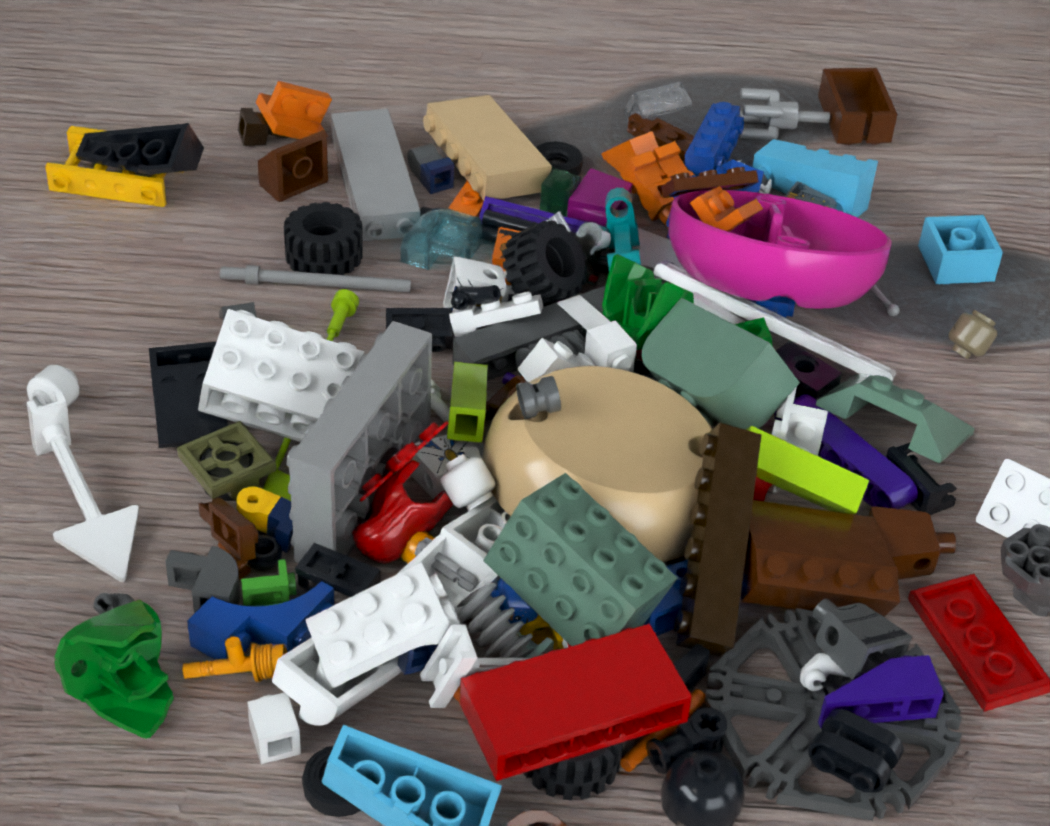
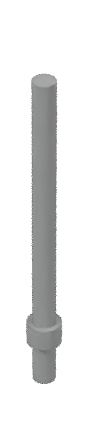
M246 265V268L221 266L220 279L244 280L245 284L259 285V282L409 293L411 289V280L267 270L260 269V266Z

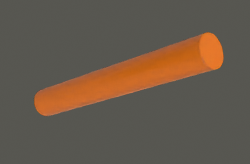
M695 689L691 693L692 699L688 718L705 702L706 695L700 689ZM677 725L647 734L621 758V767L625 771L631 772L648 756L646 749L647 741L653 738L661 740L671 735L677 729Z

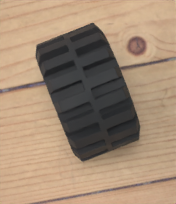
M330 202L310 203L308 206L298 207L297 211H292L284 221V245L287 264H290V268L293 271L344 275V273L354 271V267H358L363 258V229L359 215L353 213V210L349 207H342L341 204L337 203L330 204Z
M545 220L513 235L512 239L507 241V249L503 251V257L505 258L503 268L507 272L506 279L511 283V289L515 294L531 292L532 296L541 294L543 306L545 307L575 296V294L582 290V285L586 282L584 275L587 273V266L584 262L586 258L585 254L581 251L582 246L579 241L575 240V235L571 231H567L566 226L561 223L557 225L556 221L550 220L547 222Z
M623 742L525 772L524 775L526 778H533L532 785L538 790L543 787L546 788V795L551 797L561 794L564 795L563 800H572L573 796L578 795L581 800L590 798V792L593 791L598 795L605 791V784L611 785L615 780L616 773L619 772Z

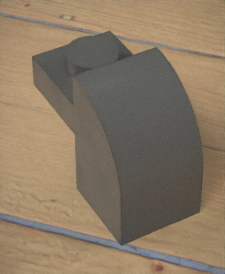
M212 546L206 557L194 553L170 550L165 560L168 585L192 590L194 613L212 596L222 601L239 605L238 567L236 561L228 552Z

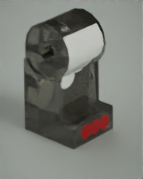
M585 222L578 229L575 238L582 246L581 249L587 257L584 261L587 266V273L584 274L586 283L596 286L601 274L595 272L594 269L601 253L611 243V233L600 224Z

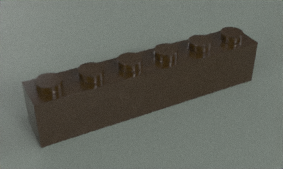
M719 423L702 438L700 454L703 455V462L695 478V488L698 489L697 502L694 503L690 513V523L693 524L692 537L689 538L686 544L684 554L685 559L688 560L687 573L683 575L679 588L683 601L674 622V631L678 633L676 646L692 649L696 644H699L710 650V654L715 656H721L734 648L762 434Z

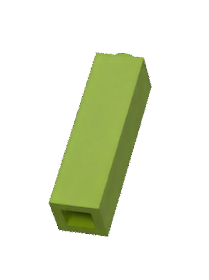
M454 362L447 439L482 443L486 413L488 365Z
M754 426L746 429L762 434L756 477L829 511L847 514L857 513L869 483L868 479Z

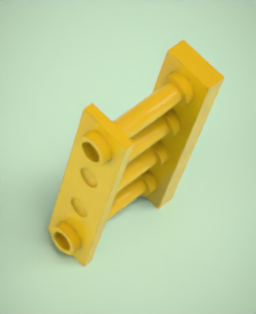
M70 126L67 130L70 156L65 164L47 162L45 165L50 191L165 207L167 204L164 177L167 173L152 174L151 177L135 175L136 172L123 170L122 173L106 171L108 166L97 163L93 169L77 167L81 160L77 158L76 153L84 134L106 130Z

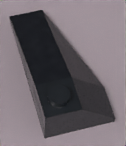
M189 123L85 133L76 156L79 160L150 175L196 170L204 147Z

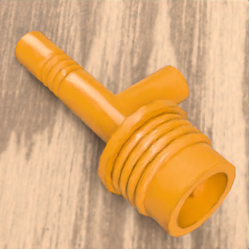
M230 637L225 641L229 658L183 663L184 679L252 671L255 682L260 683L263 679L273 678L277 660L288 653L285 644L273 645L270 643L258 645L253 643L250 656H245L240 639L238 637Z

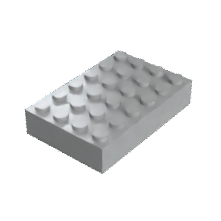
M392 321L384 333L378 334L374 346L369 353L362 355L358 367L353 374L344 379L341 389L336 396L327 401L323 413L317 421L309 424L306 434L298 446L294 445L290 449L286 465L290 471L288 493L291 494V510L289 517L293 525L291 545L294 546L295 563L300 562L314 543L349 556L356 546L351 532L359 524L369 519L372 512V502L376 491L379 489L378 487L363 502H360L359 499L366 494L361 487L377 473L382 478L389 473L385 468L386 462L407 443L422 441L418 436L430 426L432 333Z

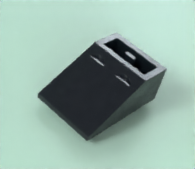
M216 342L149 348L159 448L178 447L228 426L227 419L198 411L202 384Z

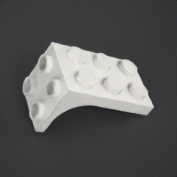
M421 562L305 620L327 679L333 688L409 650L424 645H439L450 625L460 624L459 616L449 596L441 599V597L447 594L436 573L429 576Z

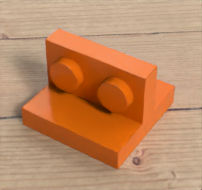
M278 81L272 95L259 93L255 103L274 134L300 140L324 130L321 121L332 98L325 92Z
M720 186L698 196L690 202L703 223L727 232L732 231L763 210L757 199L735 210L733 198L726 190H722Z

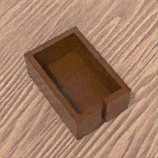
M823 68L818 98L824 112H830L829 126L836 144L851 145L853 143H861L862 140H866V143L870 144L891 143L898 114L878 69Z

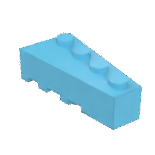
M775 139L755 153L753 167L764 171L767 180H772L771 188L786 194L797 181L833 198L837 203L836 210L857 218L868 209L878 164L877 160L868 159L867 161L857 160L856 156L832 155L828 150H808L804 145Z
M345 725L342 726L328 758L322 780L323 785L384 826H488L502 785Z

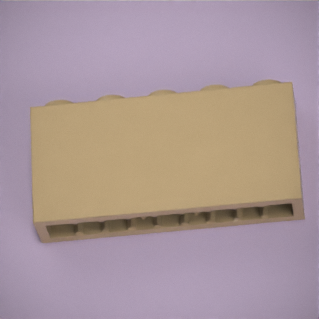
M490 95L427 103V113L423 118L426 132H429L436 141V144L454 162L460 174L466 178L472 189L479 193L483 201L485 196L504 199L547 192L549 190L551 164Z

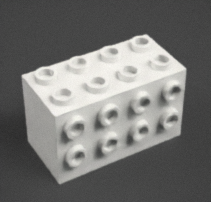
M228 309L202 384L198 411L234 422L241 421L243 425L301 442L309 424L317 421L323 413L327 401L336 396L341 389L344 379L347 376H351L356 370L364 351L358 350L354 345L347 342L336 343L323 339L321 335L315 332H301L291 329L280 321L269 322L256 318L248 311Z

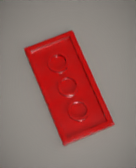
M975 574L910 590L909 602L984 712L1050 693V678Z

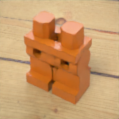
M676 141L655 148L653 152L650 150L629 158L620 173L624 181L633 184L632 193L638 194L642 206L649 211L648 216L654 221L660 218L665 226L674 197L663 198L661 186L669 182L672 175L679 173H689V176L694 175L692 171L686 168L678 155L681 150Z

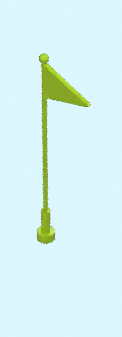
M341 289L335 293L331 303L334 314L327 328L328 337L326 340L333 341L334 337H338L346 317H351L355 314L359 305V298L354 292ZM284 437L275 459L276 471L268 475L263 489L291 501V494L288 493L290 475L279 470L291 439Z

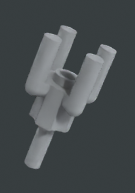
M741 88L740 99L767 100V106L744 104L743 111H740V117H744V122L765 123L766 129L744 128L739 139L776 140L779 129L794 130V128H797L798 122L829 123L830 112L799 111L797 102L780 101L778 90Z

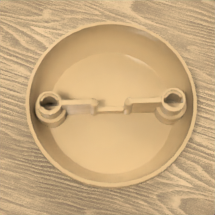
M579 366L549 372L529 382L535 384L541 378L553 376L560 395L561 411L554 413L541 411L536 417L524 419L519 406L517 391L499 407L486 436L482 460L496 482L491 492L510 517L522 499L566 473L578 482L582 489L597 503L607 509L610 515L628 532L632 533L657 559L667 562L685 556L686 544L689 538L692 537L693 524L690 523V513L694 503L697 502L698 489L695 488V478L703 462V455L700 454V444L703 436L713 429L704 416L690 402L665 385L633 372L609 367Z

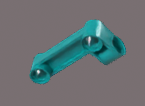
M614 188L608 192L605 199L607 233H610L611 236L609 249H615V253L607 254L609 271L613 257L616 254L641 265L639 249L633 250V247L640 246L632 196L624 188ZM618 200L624 201L627 204L622 210H616L611 207L612 203Z

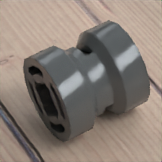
M553 376L541 378L535 384H531L528 381L516 384L518 402L524 419L536 417L541 411L548 413L561 411L560 395Z

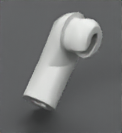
M817 653L802 667L800 681L808 690L819 691L823 688L821 683L826 681V677L829 674L843 677L849 676L826 653Z

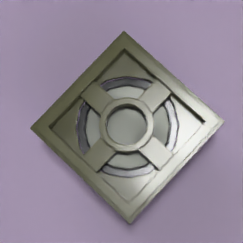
M241 421L177 447L180 460L202 485L205 493L212 499L221 498L224 501H237L238 493L242 489L254 486L259 487V478L276 471L275 460Z

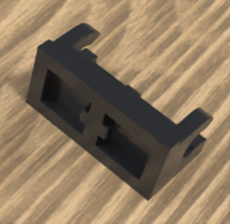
M910 443L888 448L886 458L906 473L917 487L918 496L915 501L910 503L917 511L927 512L929 515H932L955 505L956 498L953 495L947 494L957 489L953 483L939 485L917 462L918 458L915 455L907 456L908 453L914 452L908 449Z
M316 543L311 546L295 567L300 587L308 589V580L317 584L322 581L334 587V591L349 597L381 582L380 569Z

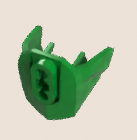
M616 254L613 257L602 303L603 315L610 322L616 320L637 344L636 350H642L650 333L681 298L694 304V294L669 281L662 285L663 279L654 278L653 271Z
M139 599L90 618L72 628L61 638L54 657L55 670L60 675L64 692L81 702H85L98 716L142 738H151L165 720L170 705L174 700L173 692L167 683L169 680L168 675L161 671L158 663L162 644L161 621L154 609Z

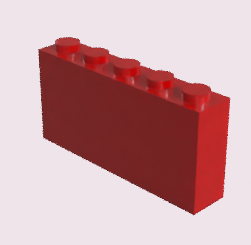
M650 624L636 628H627L619 633L598 639H589L584 643L561 650L554 649L546 654L530 659L516 660L508 665L485 672H475L468 677L461 678L460 706L496 781L688 722L692 695Z

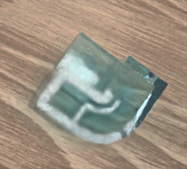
M434 208L423 214L404 236L401 244V262L429 270L440 254L452 258L455 256L471 260L482 243V221L480 217L453 209Z

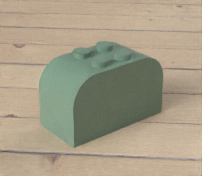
M683 298L675 304L650 333L642 349V361L657 381L690 402L709 424L714 427L719 423H724L745 430L750 426L759 429L771 418L787 399L788 395L800 383L769 342Z

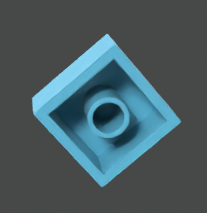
M984 215L925 217L918 247L935 284L995 281L1003 251Z

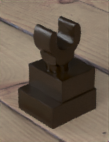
M241 108L237 130L243 146L266 145L268 134L279 138H287L286 136L274 134L261 112H253L252 108Z

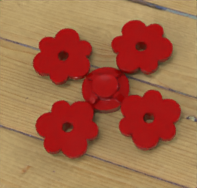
M434 421L418 436L423 441L418 447L411 442L399 450L386 462L385 468L389 473L382 478L377 473L361 487L366 494L359 501L363 502L394 472L401 470L409 463L415 454L446 427L449 422L445 421L439 427Z

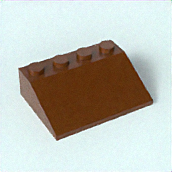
M753 500L740 596L741 602L814 611L820 601L829 599L837 607L862 603L883 617L900 603L897 567L874 517Z

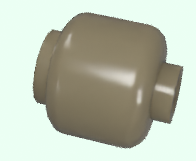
M973 310L972 313H962L948 334V338L954 343L952 350L966 359H969L971 354L976 357L984 356L997 337V330L994 328L996 323L976 310Z

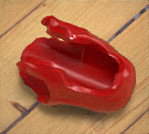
M414 459L396 474L389 477L379 487L372 502V512L369 519L359 524L351 532L359 551L378 563L386 564L400 558L410 538L417 532H429L453 505L445 490L441 491L430 503L415 502L408 496L403 483L420 465Z

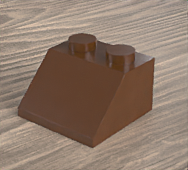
M322 130L272 150L259 159V185L278 202H281L327 183V133Z

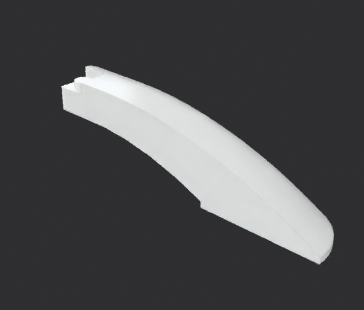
M494 496L442 527L441 533L398 573L422 562L429 576L435 573L438 575L447 594L441 597V599L449 596L459 616L464 606L457 607V605L484 585L493 582L497 583L500 577L483 560L510 516L499 505ZM438 552L476 577L478 580L477 586L472 592H468L460 587L458 580L453 582L431 567L435 561L434 557ZM458 617L460 624H462L464 621ZM311 637L278 658L272 683L301 705L298 715L300 719L312 725L322 726L330 723L402 671L397 665L399 658L397 656L333 688L327 679Z

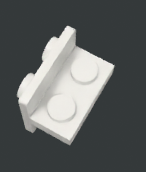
M796 387L778 408L776 417L783 419L782 421L775 420L772 435L818 456L828 411L793 404Z
M1005 459L976 517V522L1007 538L1022 528H1032L1035 524L1050 527V478L1011 459Z

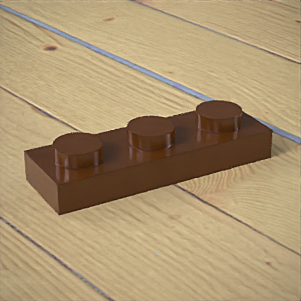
M744 167L728 169L725 174H717V170L704 171L696 177H690L689 173L675 174L671 176L669 182L661 186L663 198H670L688 192L712 190L719 186L722 190H743L759 181L757 170L745 171Z

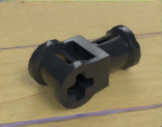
M701 708L694 712L693 716L688 719V722L677 725L676 733L661 740L653 738L647 741L646 749L654 769L658 773L666 774L670 764L679 756L695 749H710L721 753L723 749L721 737L727 730L725 715L714 708Z

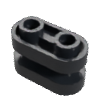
M834 709L829 713L822 725V732L815 736L808 748L809 757L817 769L852 784L859 791L871 793L883 790L891 776V769L897 765L904 752L903 744L895 734L844 709Z

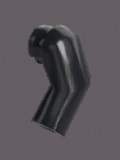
M497 285L483 287L460 286L452 292L451 305L455 309L464 310L468 305L496 302L500 299L501 292Z

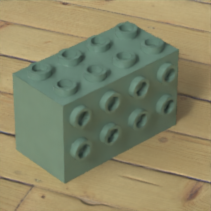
M566 473L519 502L483 560L570 646L584 643L589 639H598L616 634L627 628L643 626L678 579L661 560L657 559L632 533L628 532L613 518L607 509L597 503L582 489L578 482Z

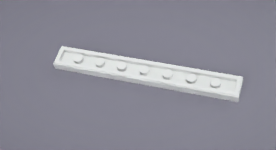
M668 261L657 263L654 269V275L692 293L697 292L722 308L749 321L764 317L770 331L859 374L880 375L893 381L897 373L895 372L896 370L746 298L710 287L692 277L685 269Z

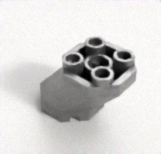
M1035 524L1032 528H1022L1003 541L1000 550L1002 574L1014 584L1013 597L1036 616L1047 617L1048 612H1050V527Z

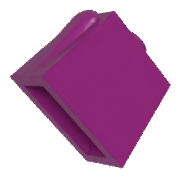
M590 168L568 200L567 217L600 225L607 232L605 199L608 192L614 188H624L632 195L633 184ZM619 200L611 205L616 210H622L627 206L624 201Z

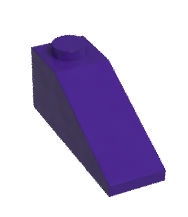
M907 655L891 658L824 697L818 720L820 728H822L829 713L834 709L850 711L872 723L936 718L944 692L930 656Z

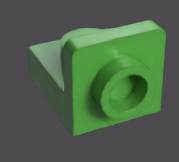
M285 559L278 560L279 575L241 579L243 606L280 604L290 601V595H297L295 573H287Z

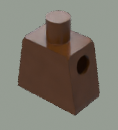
M885 507L870 508L868 517L875 518L897 567L898 580L931 575L935 571L940 554L955 553V534L953 532H935L931 516L927 512Z

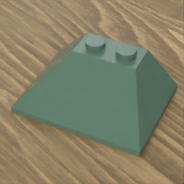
M854 374L817 399L816 406L844 419L849 418L868 403H872L917 424L908 449L939 464L971 437L975 431V428L924 399L921 393L915 390L901 389L893 385L890 379L880 375Z

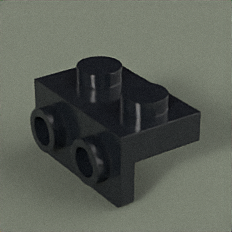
M386 308V329L392 321L432 333V352L452 349V325L449 316L451 308Z

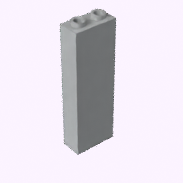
M377 109L331 114L332 140L350 207L353 213H357L360 221H362L363 241L420 236V208L389 110Z

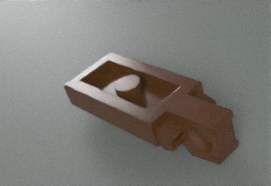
M637 113L628 118L627 132L638 137L653 131L658 147L676 141L681 150L678 155L685 162V153L695 136L659 118L652 121Z
M221 498L212 499L211 502L199 503V515L211 526V536L240 561L256 558L255 544L258 542V532L253 522H250L238 510Z

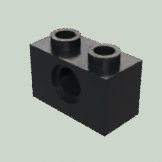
M788 341L776 350L800 382L796 389L795 398L808 394L817 401V399L840 384L842 372L793 342Z

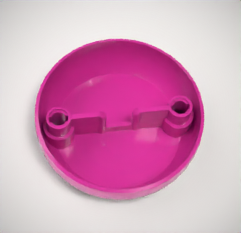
M710 190L681 194L675 197L672 202L668 232L672 248L680 264L698 281L742 298L766 301L775 296H783L795 301L799 307L813 309L845 306L864 296L884 274L889 260L892 241L886 233L860 218L815 203L771 194L726 190L734 200L735 210L755 199L763 207V210L732 231L727 232L703 223L690 204L698 196Z

